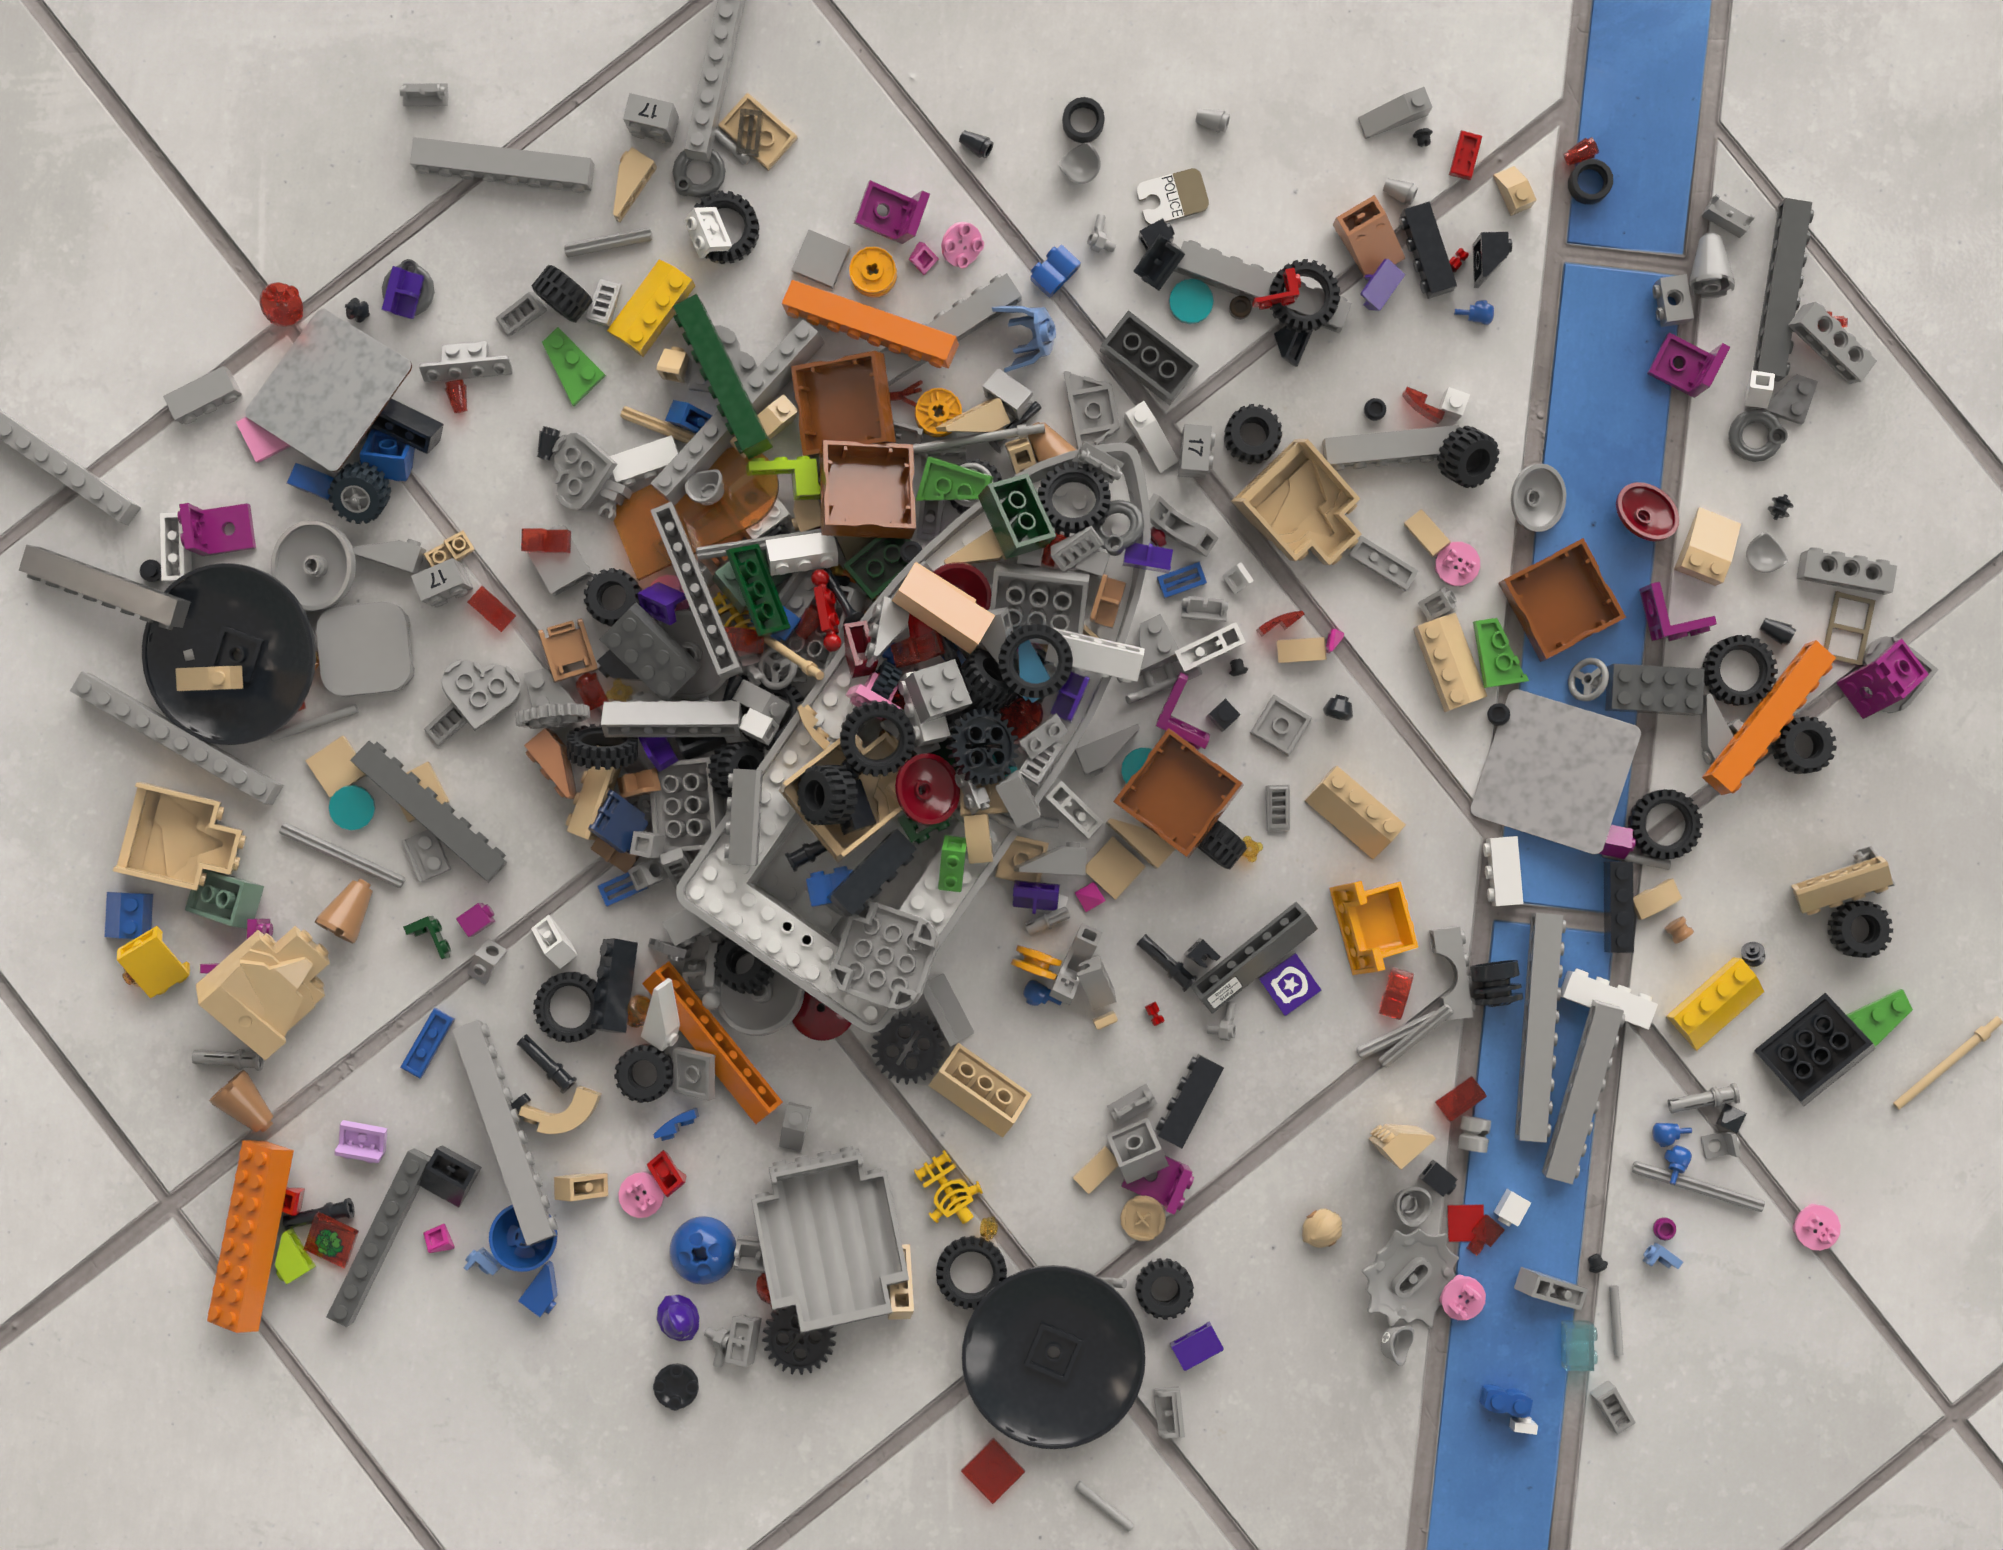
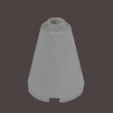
M1706 233L1699 239L1688 284L1690 294L1695 296V293L1701 294V298H1718L1727 295L1729 289L1734 290L1735 281L1722 237L1716 233Z

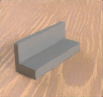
M942 973L927 981L923 995L950 1047L972 1035L974 1030L945 974Z

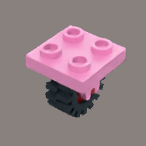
M885 660L880 664L878 670L871 673L864 686L859 684L850 687L845 696L851 699L850 703L857 707L862 706L861 703L867 702V704L872 703V700H877V702L887 701L888 704H893L891 701L898 689L897 682L900 680L902 670Z

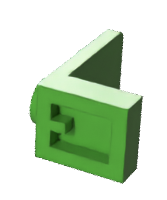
M944 835L939 890L962 891L967 849L965 837Z

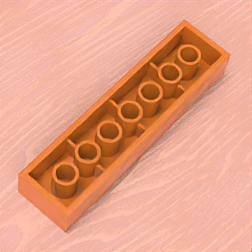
M242 1141L207 1322L235 1333L259 1331L294 1150L267 1141Z

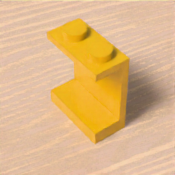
M155 926L117 950V961L150 999L165 993L172 985L182 983L190 975L189 962L186 961L182 964L162 941L163 932L158 926Z

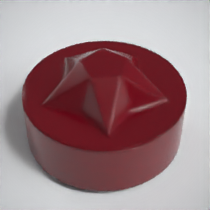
M1153 526L1150 528V540L1156 547H1164L1167 544L1165 533Z

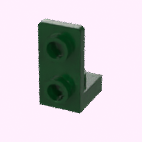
M905 813L898 817L897 820L911 843L917 842L919 845L930 838L929 833L937 829L938 832H941L949 827V821L952 820V817L950 816L941 823L930 825L919 833L915 831L919 828L917 823L908 818Z
M427 916L403 926L406 935L414 934L415 937L427 933L426 928H428L440 958H450L449 952H451L448 941L446 939L443 940L440 933L442 926L437 918Z

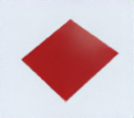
M1484 1204L1447 1205L1449 1242L1485 1241Z

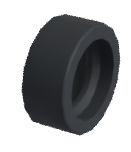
M1080 97L1068 103L1064 109L1062 124L1064 132L1070 139L1078 143H1088L1097 139L1103 131L1105 121L1104 110L1097 101L1088 97ZM1079 108L1092 110L1097 120L1093 130L1085 133L1076 131L1070 121L1072 113Z
M1587 159L1580 162L1568 178V189L1571 196L1582 204L1593 205L1600 202L1613 186V174L1610 167L1598 159ZM1592 169L1602 176L1603 187L1598 193L1588 194L1579 187L1578 177L1582 171Z

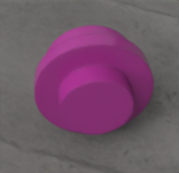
M1662 1217L1655 1221L1653 1232L1660 1240H1670L1676 1234V1225L1671 1219Z

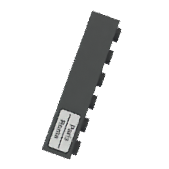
M1295 902L1190 987L1213 1014L1318 928L1309 914Z

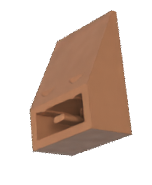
M1375 195L1336 217L1333 227L1364 277L1366 274L1373 275L1384 259H1389L1395 265L1405 259L1387 214Z
M544 728L524 745L528 750L525 753L532 762L540 764L542 767L540 772L547 780H551L556 784L554 789L562 798L574 799L577 791L571 761L567 759V746L553 730Z

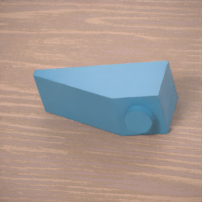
M1030 640L1022 643L1018 647L1020 678L1035 684L1050 679L1051 677ZM1023 696L1025 701L1030 699L1032 703L1040 699Z

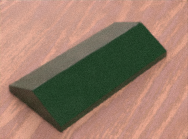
M759 544L726 550L758 636L766 637L790 629L791 626Z

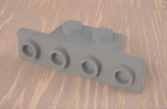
M487 341L442 345L441 362L419 364L424 382L513 373L509 356L488 357L489 346Z

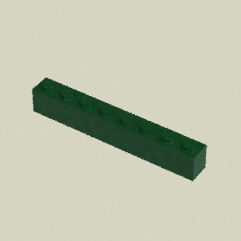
M695 294L674 305L673 308L676 315L673 317L679 328L683 327L685 330L682 336L687 345H692L694 349L690 352L695 362H700L702 366L699 371L705 382L709 380L711 384L708 390L713 399L717 398L720 403L716 406L721 416H726L728 420L725 425L730 435L733 436L735 434L737 438L734 444L740 454L744 453L748 459H751L772 448L773 446L699 296Z

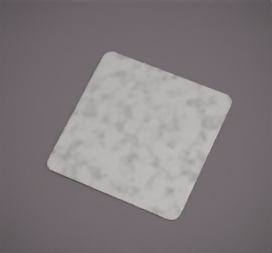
M321 309L314 314L248 405L245 414L248 419L331 472H336L341 469L412 369V363L331 312Z
M1519 689L1512 690L1508 694L1505 703L1510 710V719L1506 724L1497 727L1471 804L1472 814L1475 817L1590 854L1600 853L1603 850L1641 736L1639 727Z

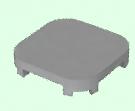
M381 601L336 606L327 609L321 614L317 622L316 633L320 675L323 685L328 691L339 696L350 697L403 690L402 688L414 676L415 668L412 667L408 625L410 620L402 608L391 602Z
M867 901L864 903L865 909L859 915L855 916L853 914L848 917L849 919L833 963H830L829 971H831L832 979L838 989L891 1009L904 1010L910 1008L921 997L939 945L937 930L932 923L921 917L877 902Z

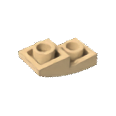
M462 530L444 540L443 544L424 553V557L430 567H433L451 558L460 561L475 549Z
M1325 637L1277 640L1278 663L1327 660Z
M799 705L797 710L804 727L814 741L825 750L830 744L826 740L829 735L820 727L816 730L813 728L819 721L815 718L818 713L809 705L805 707Z
M988 814L964 816L969 864L993 862Z
M1667 879L1656 887L1644 890L1633 897L1634 910L1639 920L1654 915L1682 899L1674 879Z

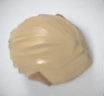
M1324 1208L1318 1211L1315 1210L1306 1216L1302 1228L1303 1242L1318 1248L1330 1247L1342 1236V1221L1336 1212Z

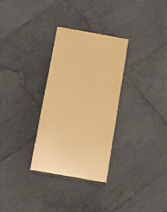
M1422 509L1404 522V526L1432 557H1435L1451 543Z
M1114 1011L1092 1019L1098 1030L1116 1023L1118 1020Z
M1104 1146L1073 1176V1179L1090 1194L1119 1166L1115 1155Z

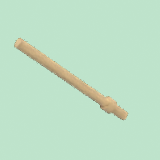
M756 633L758 639L802 668L803 673L813 676L817 680L824 678V672L818 669V666L812 661H806L770 635L762 637Z
M1996 1016L1984 1027H1979L1974 1032V1036L1893 1102V1105L1898 1110L1904 1107L1981 1041L1985 1042L1989 1039L1991 1033L2002 1025L2003 1021Z

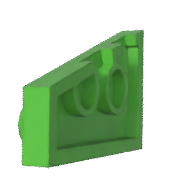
M559 327L542 341L573 406L582 400L606 376Z
M928 457L916 501L979 499L978 495L988 484L992 483L993 476Z
M1491 618L1474 621L1473 627L1484 688L1529 681L1519 665L1518 657L1512 652L1509 640L1498 619Z

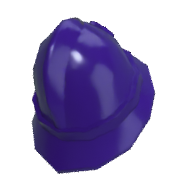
M679 1294L665 1296L657 1310V1322L661 1331L669 1338L677 1341L693 1339L699 1330L700 1317L697 1307L689 1298Z

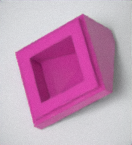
M922 242L916 245L909 257L911 263L923 275L939 259Z
M1332 629L1328 632L1326 653H1331L1343 639L1344 632L1337 629Z
M1094 881L1075 892L1085 912L1106 901Z
M445 1224L423 1232L428 1253L455 1248Z

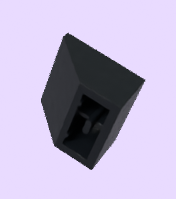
M442 1145L435 1149L425 1167L419 1186L459 1208L482 1167Z

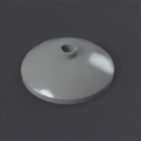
M1533 464L1523 469L1514 481L1511 491L1512 511L1518 523L1529 531L1542 532L1552 528L1564 512L1566 487L1556 469L1547 464Z

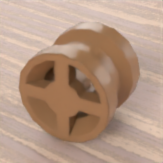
M1684 916L1677 918L1664 928L1667 933L1673 936L1672 940L1675 944L1682 942L1694 933L1692 927L1687 926Z

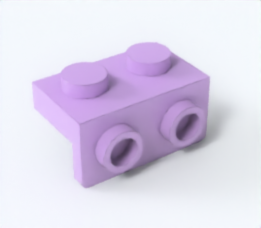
M343 1120L340 1124L339 1144L335 1149V1155L346 1159L352 1158L368 1163H379L386 1152L387 1128Z

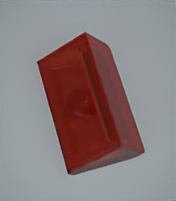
M1471 1076L1436 1100L1435 1103L1445 1118L1451 1122L1486 1098L1487 1095Z

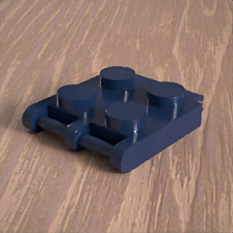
M609 790L607 793L608 798L603 807H599L597 811L599 814L594 823L590 824L588 830L618 852L630 854L633 832L645 831L648 821L644 819L645 814L616 792Z

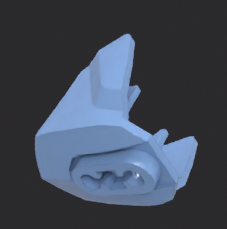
M992 307V312L1027 314V316L1009 319L1008 327L1022 325L1031 329L1033 339L1028 344L1019 345L1018 348L1013 349V353L1033 352L1016 358L1012 365L1004 368V373L1034 364L1041 357L1050 355L1053 350L1054 339L1056 338V328L1045 307Z

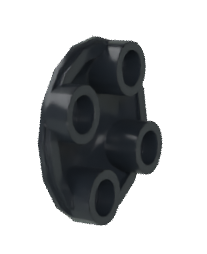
M679 1363L670 1364L662 1368L656 1375L653 1384L654 1395L659 1403L674 1411L691 1404L696 1398L699 1389L698 1378L694 1371L688 1366Z

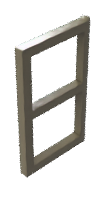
M1835 591L1824 647L1827 650L1829 649L1833 628L1862 634L1857 660L1834 655L1836 661L1862 666L1876 600ZM1839 598L1869 604L1864 629L1834 623Z

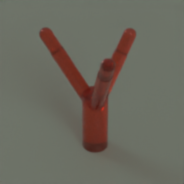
M919 380L902 391L889 392L890 401L901 400L916 407L917 403L905 396L922 392V388L916 387L923 384V381Z

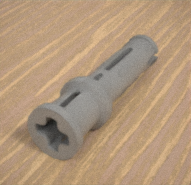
M239 1049L236 1052L194 1050L192 1053L193 1064L234 1066L238 1070L255 1068L257 1071H261L265 1062L256 1052H245L243 1049Z
M1731 1083L1728 1087L1718 1089L1717 1087H1712L1707 1092L1668 1099L1667 1102L1669 1111L1672 1114L1713 1105L1714 1107H1721V1104L1730 1102L1737 1104L1740 1103V1094L1737 1085Z

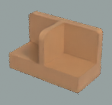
M1103 574L1091 612L1090 622L1113 629L1126 587L1125 582L1108 578V575Z
M656 768L625 774L617 778L619 795L625 800L661 790Z
M599 837L591 846L592 851L624 873H627L640 857L627 852L620 853Z

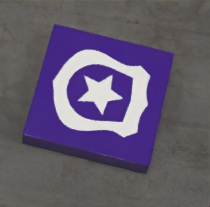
M1296 953L1258 978L1284 1016L1322 991Z

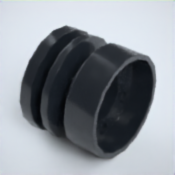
M1518 960L1497 961L1470 966L1472 981L1483 983V987L1473 990L1474 994H1484V997L1475 999V1005L1496 1007L1509 1005L1523 999V993H1512V990L1522 988L1521 984L1510 983L1511 978L1520 975Z

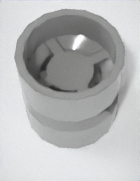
M1462 1116L1460 1129L1463 1131V1134L1459 1135L1457 1148L1487 1153L1489 1140L1486 1138V1135L1490 1133L1491 1120Z

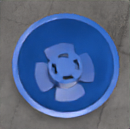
M510 1205L503 1209L494 1219L489 1232V1246L493 1256L502 1266L512 1271L527 1272L542 1266L549 1260L557 1245L558 1232L555 1230L557 1235L532 1246H527L514 1207Z
M706 1216L689 1219L676 1230L672 1237L669 1250L671 1263L676 1272L691 1283L705 1285L717 1282L726 1276L734 1265L736 1240L728 1226L718 1219Z

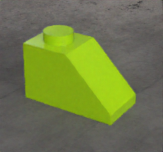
M293 1228L282 1233L275 1261L276 1274L286 1285L316 1267Z

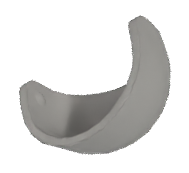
M1084 143L1068 152L1060 161L1059 166L1071 181L1085 184L1097 176L1101 161L1092 144Z
M1766 532L1754 538L1747 547V562L1757 572H1774L1788 563L1787 556L1780 545Z

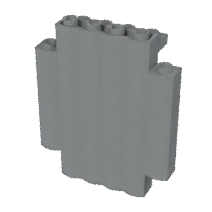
M853 1146L841 1148L839 1153L831 1154V1151L820 1152L817 1154L818 1157L811 1159L808 1156H801L795 1158V1162L787 1164L786 1160L772 1163L773 1166L769 1167L773 1195H769V1192L756 1194L755 1199H751L772 1311L795 1306L800 1333L891 1314L892 1308L887 1286L909 1281L887 1171L881 1172V1168L867 1171L868 1175H864L862 1155L859 1153V1148L853 1149Z

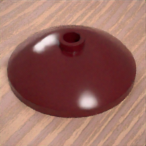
M1636 482L1628 484L1619 492L1616 499V510L1621 522L1631 533L1639 538L1658 542L1670 538L1676 532L1679 526L1678 510L1672 499L1661 489L1651 484Z
M953 562L942 565L933 571L934 574L976 599L975 603L985 610L990 609L991 587L987 578L979 569L967 563Z
M924 753L911 757L900 768L895 782L896 797L903 812L913 821L924 825L938 824L948 819L957 808L960 799V788L955 781L956 772L949 762L938 755ZM919 787H920L921 790H922V794H919V791H918V788H919Z
M805 991L801 1008L792 1020L793 1025L801 1034L813 1040L826 1041L839 1037L851 1026V1022L826 1005L825 1011L820 1012L817 1006L822 1002Z

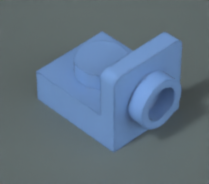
M1656 1242L1654 1245H1650L1644 1252L1643 1262L1651 1267L1657 1259L1667 1268L1673 1266L1679 1269L1683 1264L1682 1260Z
M482 1247L478 1251L473 1250L467 1256L465 1261L468 1263L464 1269L468 1271L477 1262L481 1271L486 1274L490 1273L493 1276L500 1270L502 1265L491 1253Z

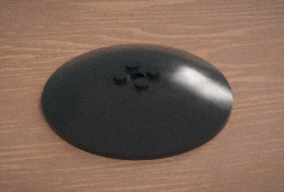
M234 563L212 564L197 568L178 578L164 592L191 602L183 628L173 627L172 630L159 627V622L157 621L153 623L146 622L143 634V671L146 683L156 704L164 715L177 727L199 740L213 744H247L275 733L286 725L301 708L309 693L315 673V639L308 616L295 595L278 579L262 570L247 565ZM236 648H239L242 653L238 661L233 657V651ZM192 649L195 659L185 661L183 651ZM242 666V689L177 691L176 668Z
M1047 1265L1033 1267L1017 1272L999 1282L982 1298L968 1322L962 1345L964 1380L968 1392L980 1413L992 1426L1007 1437L1019 1443L1041 1449L1077 1447L1096 1440L1109 1432L1125 1417L1134 1404L1145 1372L1146 1357L1143 1334L1139 1322L1127 1301L1118 1291L1101 1278L1089 1272L1068 1266ZM1053 1346L1060 1350V1355L1055 1358L1050 1357L1047 1353V1350Z

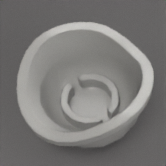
M714 469L699 471L691 475L685 483L687 495L693 501L703 505H710L719 501L724 494L721 472Z
M1410 1187L1401 1190L1396 1195L1393 1205L1399 1219L1405 1225L1415 1227L1422 1224L1428 1218L1432 1210L1433 1200L1430 1193L1425 1189Z
M1410 1326L1390 1327L1382 1336L1381 1351L1383 1355L1394 1361L1398 1366H1403L1406 1362L1408 1350L1414 1340L1413 1328Z

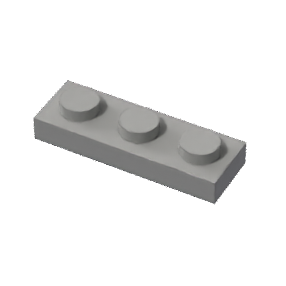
M1360 536L1358 543L1353 547L1348 556L1406 591L1418 570L1363 536Z

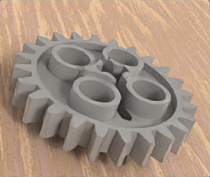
M577 703L538 705L537 708H530L515 713L516 726L529 727L530 729L544 727L548 729L561 728L590 718L589 706L577 705Z

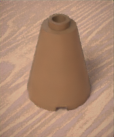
M1044 423V433L1028 435L1038 463L1077 450L1046 423Z
M358 879V881L352 880L318 915L315 923L323 929L334 933L335 936L349 943H355L373 892L369 889L371 885L362 879Z
M245 1070L235 1075L209 1100L213 1106L254 1132L259 1130L264 1132L273 1124L271 1119L274 1116Z

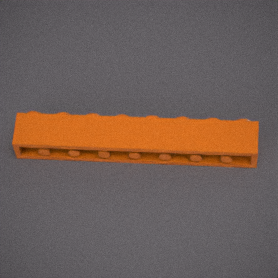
M795 280L791 281L782 301L786 314L792 318L798 319V317H801L812 325H824L832 332L838 333L841 331L847 333L853 339L859 340L861 338L867 340L873 346L879 347L881 345L887 347L893 353L900 354L902 352L907 354L913 360L921 361L922 359L928 361L930 365L936 368L945 367L949 369L959 346L957 337L952 334Z
M1817 640L1805 644L1772 686V690L1757 705L1702 778L1721 795L1733 794L1738 791L1742 786V779L1750 775L1755 769V762L1763 758L1768 752L1767 747L1769 744L1775 742L1780 737L1782 727L1788 725L1793 720L1794 716L1792 714L1806 703V696L1809 692H1813L1819 686V679L1830 672L1833 667L1831 664L1836 657Z
M670 961L654 971L642 984L652 995L655 987L667 978L672 980L680 1021L679 1030L696 1051L715 1055V1075L752 1121L757 1124L781 1105L783 1101L712 1013L703 1006L702 1001Z

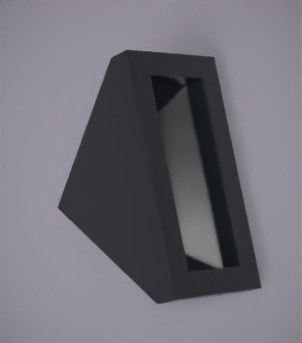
M1284 326L1274 333L1281 357L1294 367H1298L1313 330L1305 333V331L1298 333L1296 329H1291L1290 331L1286 329L1287 326Z

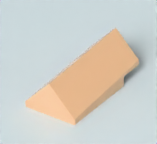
M915 562L892 599V602L970 654L979 644L995 615L975 603L976 599Z

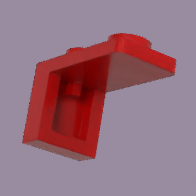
M1295 268L1285 269L1283 278L1286 292L1254 298L1252 302L1253 308L1259 307V310L1271 308L1272 304L1281 303L1282 306L1295 303V300L1300 295L1299 288H1301V278L1299 274L1295 273Z

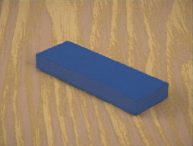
M434 1008L400 1068L419 1079L422 1078L455 1018Z

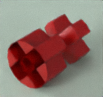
M1459 248L1455 253L1457 257L1453 256L1449 260L1453 272H1457L1462 265L1461 260L1465 261L1469 256L1468 252H1465L1463 248Z
M1156 1002L1145 1006L1148 1015L1153 1016L1151 1022L1154 1026L1165 1021L1162 1015H1158L1160 1010Z

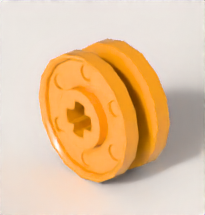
M866 247L859 250L853 256L849 265L850 277L855 289L867 297H881L889 293L896 283L897 268L892 256L882 248ZM875 269H877V274L873 273L872 275H870V270L874 271Z
M932 388L924 392L918 399L915 407V421L918 427L923 429L926 435L934 438L945 437L953 433L937 432L936 427L962 414V405L958 397L944 388ZM938 408L942 409L943 416L935 417L933 409L936 411Z
M1017 945L1016 951L1024 955V959H1012L1011 965L1029 973L1056 980L1057 974L1049 970L1050 965L1061 966V960L1043 952Z

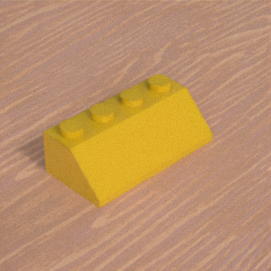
M659 259L608 328L607 332L644 357L676 314L673 306L687 299L695 288L693 280L676 267Z
M1733 957L1666 1017L1697 1051L1756 1000L1764 990L1757 975L1743 959Z

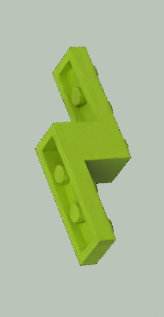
M800 456L796 460H788L787 457H776L774 461H765V458H753L746 466L747 476L791 474L794 500L820 499L816 459H810L809 456Z

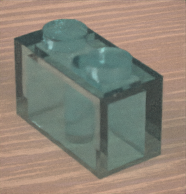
M1561 1320V1366L1566 1371H1594V1364L1598 1362L1597 1351L1594 1350V1341H1597L1598 1334L1597 1328L1590 1321Z

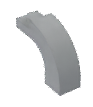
M1153 494L1149 500L1150 523L1183 546L1207 557L1217 542L1218 537L1207 527L1195 523L1177 512L1161 496Z
M1082 923L1059 970L1049 996L1068 1005L1071 1004L1080 983L1077 973L1086 969H1080L1078 965L1091 959L1098 946L1102 932Z

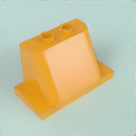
M1362 881L1329 888L1352 975L1385 970L1383 958L1418 948L1414 925L1411 921L1408 902L1405 899L1401 881L1365 891Z

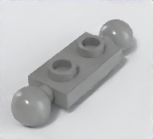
M718 930L709 934L711 943H709L708 951L705 953L707 967L706 972L703 974V985L708 992L703 996L702 1004L708 1010H714L720 1005L718 994H720L721 981L715 973L717 969L714 968L713 962H717L714 955L719 953L720 950L717 948L724 943L723 940L727 937Z

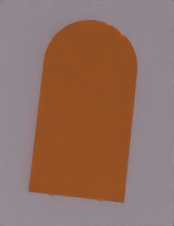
M734 447L727 448L708 469H717L722 474L724 484L722 498L714 504L703 505L693 501L686 493L674 506L694 554H696V548L715 545L762 521L772 510L779 492L778 475L747 476L746 466L751 459L747 457L744 459ZM762 453L759 454V455H757V456H755V457H753V458H765V461H769V459H768L766 456H764ZM652 485L632 493L630 500L625 498L622 506L616 504V518L613 520L638 581L673 565L650 511L669 502Z

